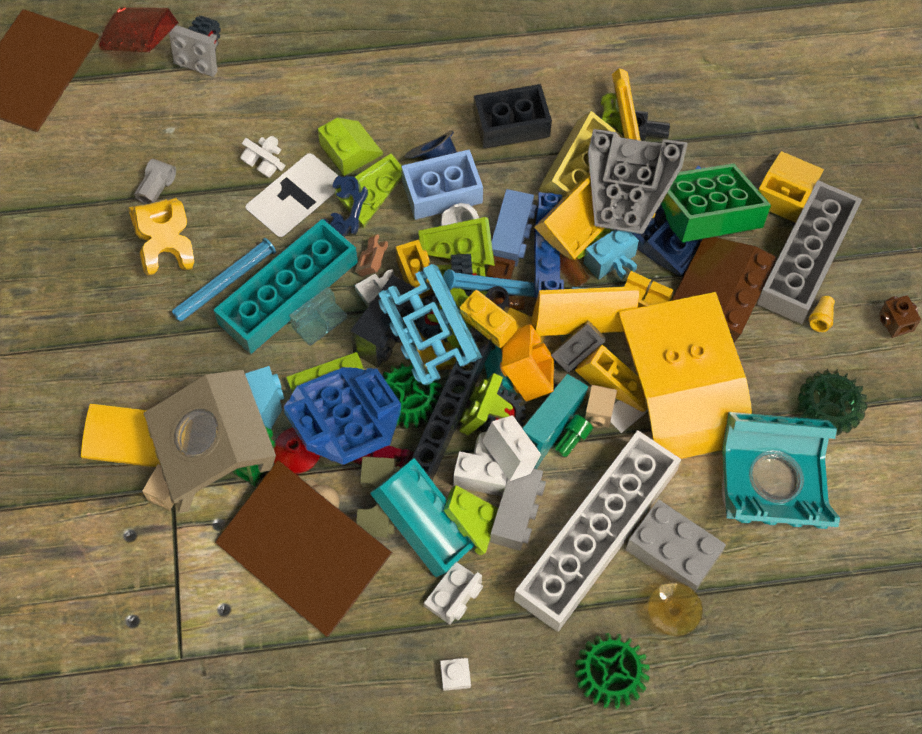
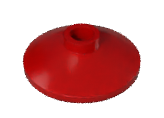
M293 427L281 433L275 441L274 452L276 457L274 463L279 460L295 474H301L310 470L321 457L305 448ZM298 444L295 449H291L293 445Z

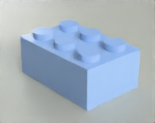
M470 149L401 166L402 182L415 220L441 214L455 204L465 203L473 206L483 203V185Z

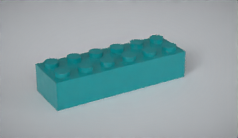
M321 219L213 310L218 325L246 351L252 354L358 263L356 247L324 219Z

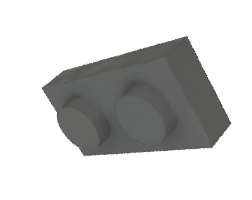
M588 320L553 350L551 356L569 373L604 343L605 337Z

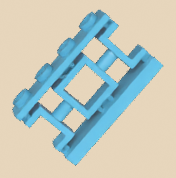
M433 264L415 274L420 283V286L400 295L397 287L391 286L386 291L383 290L378 293L381 298L378 300L379 305L385 314H389L392 321L389 323L390 328L396 337H400L403 343L401 350L406 359H410L414 366L412 373L417 382H422L423 385H429L433 381L440 379L441 377L435 366L453 357H456L460 366H465L482 358L438 266ZM426 279L429 280L442 309H440L438 302L435 301L426 306L423 305L419 295L431 289ZM392 297L397 305L410 300L415 312L403 317L402 320ZM433 311L443 332L423 342L413 321ZM449 324L465 355H463L460 348L446 352L441 340L453 335ZM432 345L438 358L424 365L417 349L424 350Z

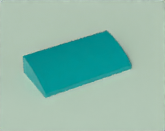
M415 458L370 493L435 578L446 573L475 546L468 535L464 537L458 530L456 523L451 521L443 511L447 501Z

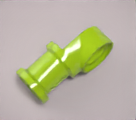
M608 93L601 98V105L604 107L602 120L609 126L617 128L618 133L622 135L623 129L616 93Z

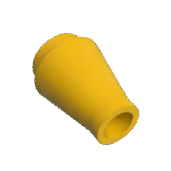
M822 296L809 316L810 327L813 330L826 332L833 326L835 301L832 297Z

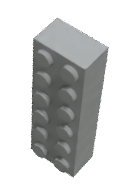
M819 180L817 181L757 302L758 305L803 324L862 201L861 198Z

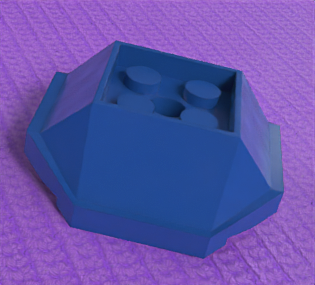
M343 367L298 385L284 406V413L308 451L325 457L331 462L335 461L342 465L390 445L401 412V403L376 368L363 370Z

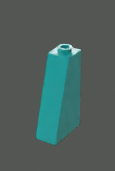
M568 374L522 428L541 454L534 469L539 467L583 403L589 386Z

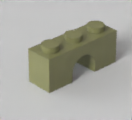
M363 457L360 483L364 488L376 489L397 472L400 467H397L395 459ZM379 504L371 509L357 510L356 523L378 541H390V534H395L396 526Z

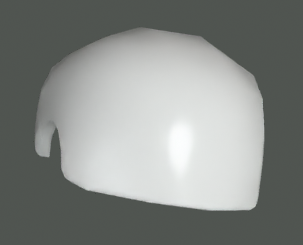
M455 204L443 212L441 226L477 219L479 216L470 204Z

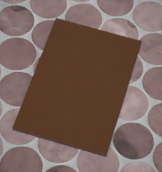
M22 9L0 41V120L38 133L98 40L99 34Z
M279 460L215 542L326 637L331 635L393 553Z

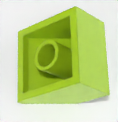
M336 118L318 128L320 146L343 176L383 155L382 150L359 121Z

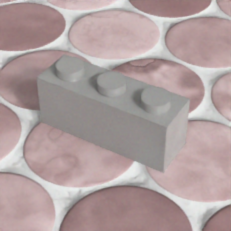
M533 468L531 474L511 481L507 480L491 531V543L521 551L523 543L528 544L532 528H528L530 519H536L539 505L535 504L537 495H543L546 481L542 480L543 471Z

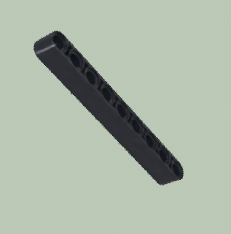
M501 286L490 288L486 297L491 301L496 298H502L504 300L503 303L496 305L508 313L510 302L507 290ZM473 326L470 329V333L474 341L485 343L483 347L479 348L482 358L470 362V364L475 365L471 371H464L462 369L463 366H460L456 360L412 459H416L432 481L494 345L492 339L485 337ZM456 386H463L465 388L459 394L452 392ZM445 409H454L455 411L451 416L446 417L442 415ZM436 431L444 432V436L441 439L435 440L431 438L432 434ZM425 454L434 455L433 460L429 463H423L421 458Z

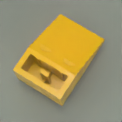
M781 151L767 172L758 191L771 204L770 212L796 223L824 169Z

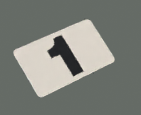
M309 153L246 204V209L277 236L283 237L335 193L336 189L332 185L338 175L317 157Z

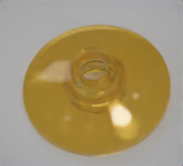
M671 582L659 586L652 593L648 603V614L653 625L661 632L670 636H683L692 632L699 625L703 614V607L698 594L692 588L682 583ZM676 608L679 611V615H671L669 609Z

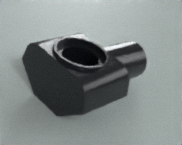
M635 110L641 141H645L646 137L668 139L670 123L648 121L647 111Z

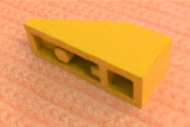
M600 345L578 364L575 371L589 384L617 390L616 399L641 412L647 410V403L639 377L605 346Z

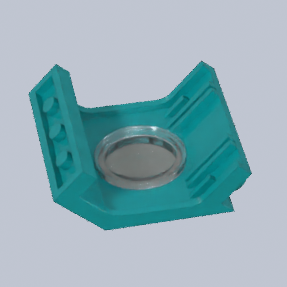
M729 412L722 446L726 518L736 519L742 523L762 521L768 525L787 523L794 527H802L803 525H813L820 529L839 527L840 516L831 507L828 499L825 463L829 438L835 439L837 428L829 420Z

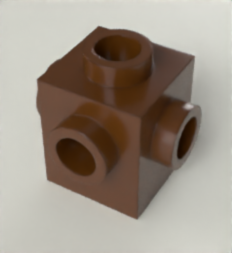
M908 295L899 298L898 296H893L887 299L879 312L880 321L883 326H886L892 338L915 331L921 321L918 308L915 303H912Z

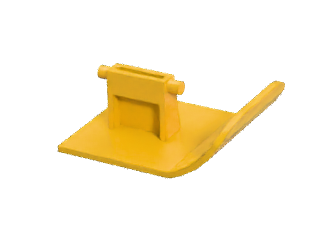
M716 292L619 312L621 324L646 399L653 441L680 459L722 450L728 413L752 414L746 376Z

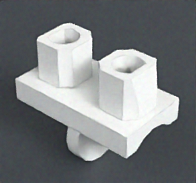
M270 136L267 139L261 137L259 144L262 145V148L247 138L242 142L246 148L240 159L253 167L258 158H262L263 161L257 170L268 178L272 176L276 169L280 171L284 169L285 165L272 155V153L278 155L281 151L277 147L278 139L274 136Z

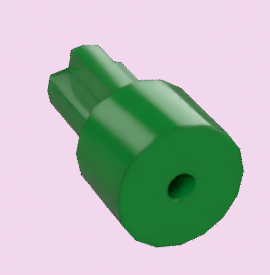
M575 415L566 426L567 433L557 444L555 451L564 458L568 457L579 441H585L594 427L583 417Z

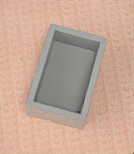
M658 499L629 539L626 551L693 596L721 556L726 544Z

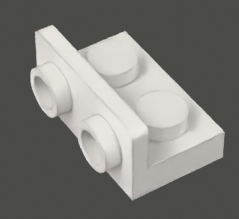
M458 562L455 563L424 602V607L450 625L454 619L459 620L467 609L465 604L471 597L475 599L482 590V575L478 572L473 574Z

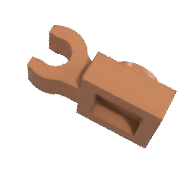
M378 234L369 238L367 250L362 251L355 272L361 277L376 273L381 267V261L384 251L388 247V242L384 241L378 244Z

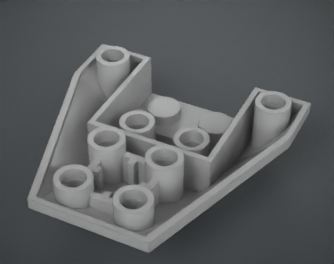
M593 129L588 156L595 226L643 234L683 166L687 142L663 139L661 144L621 138L617 132Z

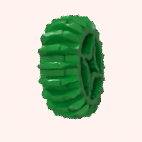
M401 362L400 369L391 366V374L387 372L382 374L401 403V412L396 427L403 422L406 429L409 423H413L416 428L419 426L418 421H422L424 424L428 423V417H431L442 392V385L439 383V379L429 385H423L428 390L429 396L425 395L424 391L418 389V384H422V382H417L412 373V368H414L412 362L409 364V367H405Z
M607 633L605 634L604 642L599 636H596L594 638L595 645L592 642H586V650L579 651L578 655L581 659L575 662V666L580 668L575 671V677L582 678L578 682V688L587 687L584 696L587 698L593 694L594 699L592 703L595 705L599 699L603 700L604 709L608 708L610 702H613L614 709H619L620 700L626 707L630 706V698L637 701L640 698L638 692L644 693L646 690V686L643 683L648 682L650 676L645 674V672L649 671L650 666L642 663L647 658L646 654L637 655L640 646L635 645L631 648V638H627L625 643L620 641V634L616 635L615 640H611V635ZM603 652H616V655L612 658L597 657L598 654ZM624 658H627L631 663L634 678L623 667ZM618 662L616 666V672L610 676L608 681H606L608 676V670H610L611 667H614L615 663ZM590 664L595 667V670L602 677L600 685L594 681L591 675ZM612 684H620L622 686L625 684L629 686L620 691L607 690Z

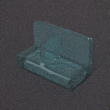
M327 287L290 314L289 317L292 328L311 346L345 321L347 314L335 303L334 293Z

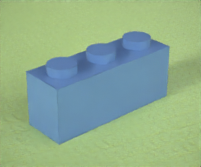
M506 189L492 238L493 256L515 260L516 267L519 258L524 259L527 246L523 244L524 239H529L532 228L529 221L530 218L534 219L536 215L537 205L533 204L534 195Z

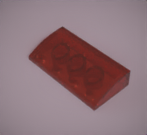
M120 7L108 22L102 34L99 47L101 50L149 53L179 22L169 8Z

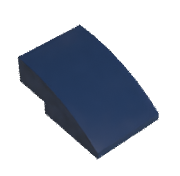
M662 204L658 207L655 216L651 219L643 234L632 233L639 240L637 249L679 276L688 269L703 240L682 242L670 228Z

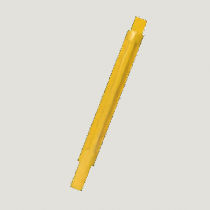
M619 68L612 73V79L624 138L640 140L628 72Z

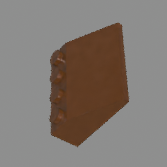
M717 237L703 238L672 301L716 292L731 337L735 343L743 332L777 257L753 245Z

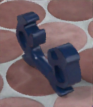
M337 176L332 186L336 190L341 187V192L336 194L341 199L348 200L350 196H353L354 202L351 213L345 221L343 216L338 213H331V216L334 218L331 223L325 218L324 220L343 237L350 230L353 235H356L359 229L360 212L368 196V189L364 186L361 191L359 181L353 176Z

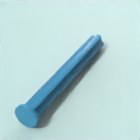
M263 238L261 244L173 309L174 317L182 322L271 253L275 254L276 249L267 238Z
M450 269L446 270L443 275L449 290L460 288L488 292L492 287L501 286L510 295L534 297V283L461 274L455 273Z

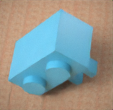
M613 230L586 248L583 264L598 280L616 269L618 276L624 279L627 272L622 268V265L628 267L632 272L636 271L637 264L631 258L636 255L639 240L631 232Z

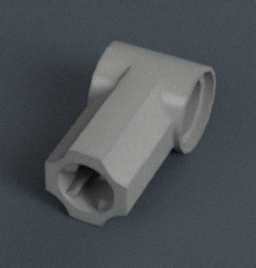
M151 159L146 166L145 177L134 194L135 198L144 205L156 202L165 185L170 186L174 181L176 167L156 159Z

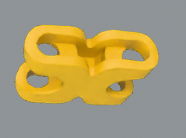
M179 200L171 202L168 207V222L165 223L153 221L145 206H134L132 213L135 233L139 238L147 240L140 250L144 273L146 275H154L159 267L158 254L162 252L172 253L176 257L181 269H192L194 256L191 241L187 237L179 235L187 224L182 202Z

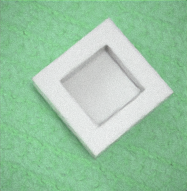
M468 658L440 661L443 691L471 688Z

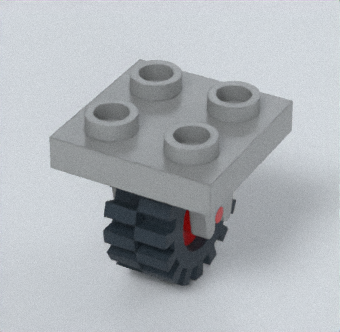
M199 15V17H195V20L191 22L192 27L189 26V29L173 24L169 29L173 62L214 77L217 73L215 51L216 46L219 44L217 41L221 36L219 34L221 28H219L220 23Z

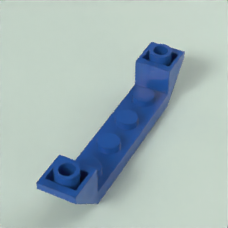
M539 192L535 226L562 200V195ZM534 229V298H537L539 290L564 289V280L560 279V252Z

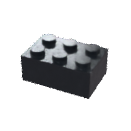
M541 84L474 95L473 113L483 149L550 137L552 119Z
M392 275L381 291H386L389 287L395 286L400 295H403L415 289V287ZM379 294L350 330L353 353L357 352L360 358L377 368L383 361H388L395 344L402 342L400 337H396L390 328L389 323L392 321L389 314H385L379 305L378 300L381 299ZM392 297L402 320L403 317L415 312L410 300L397 305Z

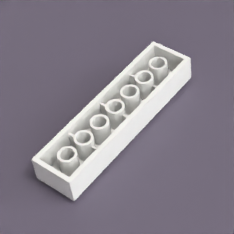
M637 430L516 589L514 601L559 632L675 475L681 459Z

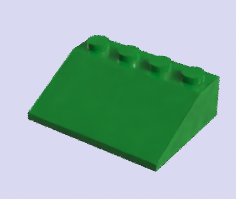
M734 163L679 172L661 202L670 228L682 242L764 228L771 207L766 198Z

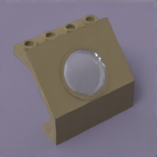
M244 370L204 375L144 412L148 433L153 440L155 454L160 461L163 478L169 488L171 502L173 504L176 503L178 513L190 510L194 495L199 490L235 469L258 465L260 472L271 470L276 454Z

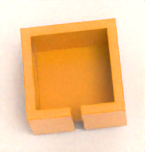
M531 324L518 328L515 334L501 347L503 354L502 362L500 363L501 371L504 376L510 378L515 391L518 394L520 393L526 402L553 392L554 358L544 343L539 344L541 343V338Z

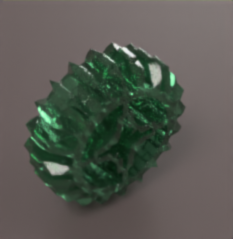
M826 369L822 374L817 371L813 377L809 376L805 383L802 384L800 393L797 396V401H799L798 410L803 411L801 418L829 420L837 428L836 436L841 435L842 431L847 434L852 428H857L860 421L864 419L865 411L868 407V404L865 403L867 395L861 394L863 386H855L856 379L851 381L847 379L848 372L841 376L838 369L833 374ZM816 391L820 394V401L817 404L814 401L813 395ZM847 401L849 402L851 412L848 415L845 411L846 407L844 405Z

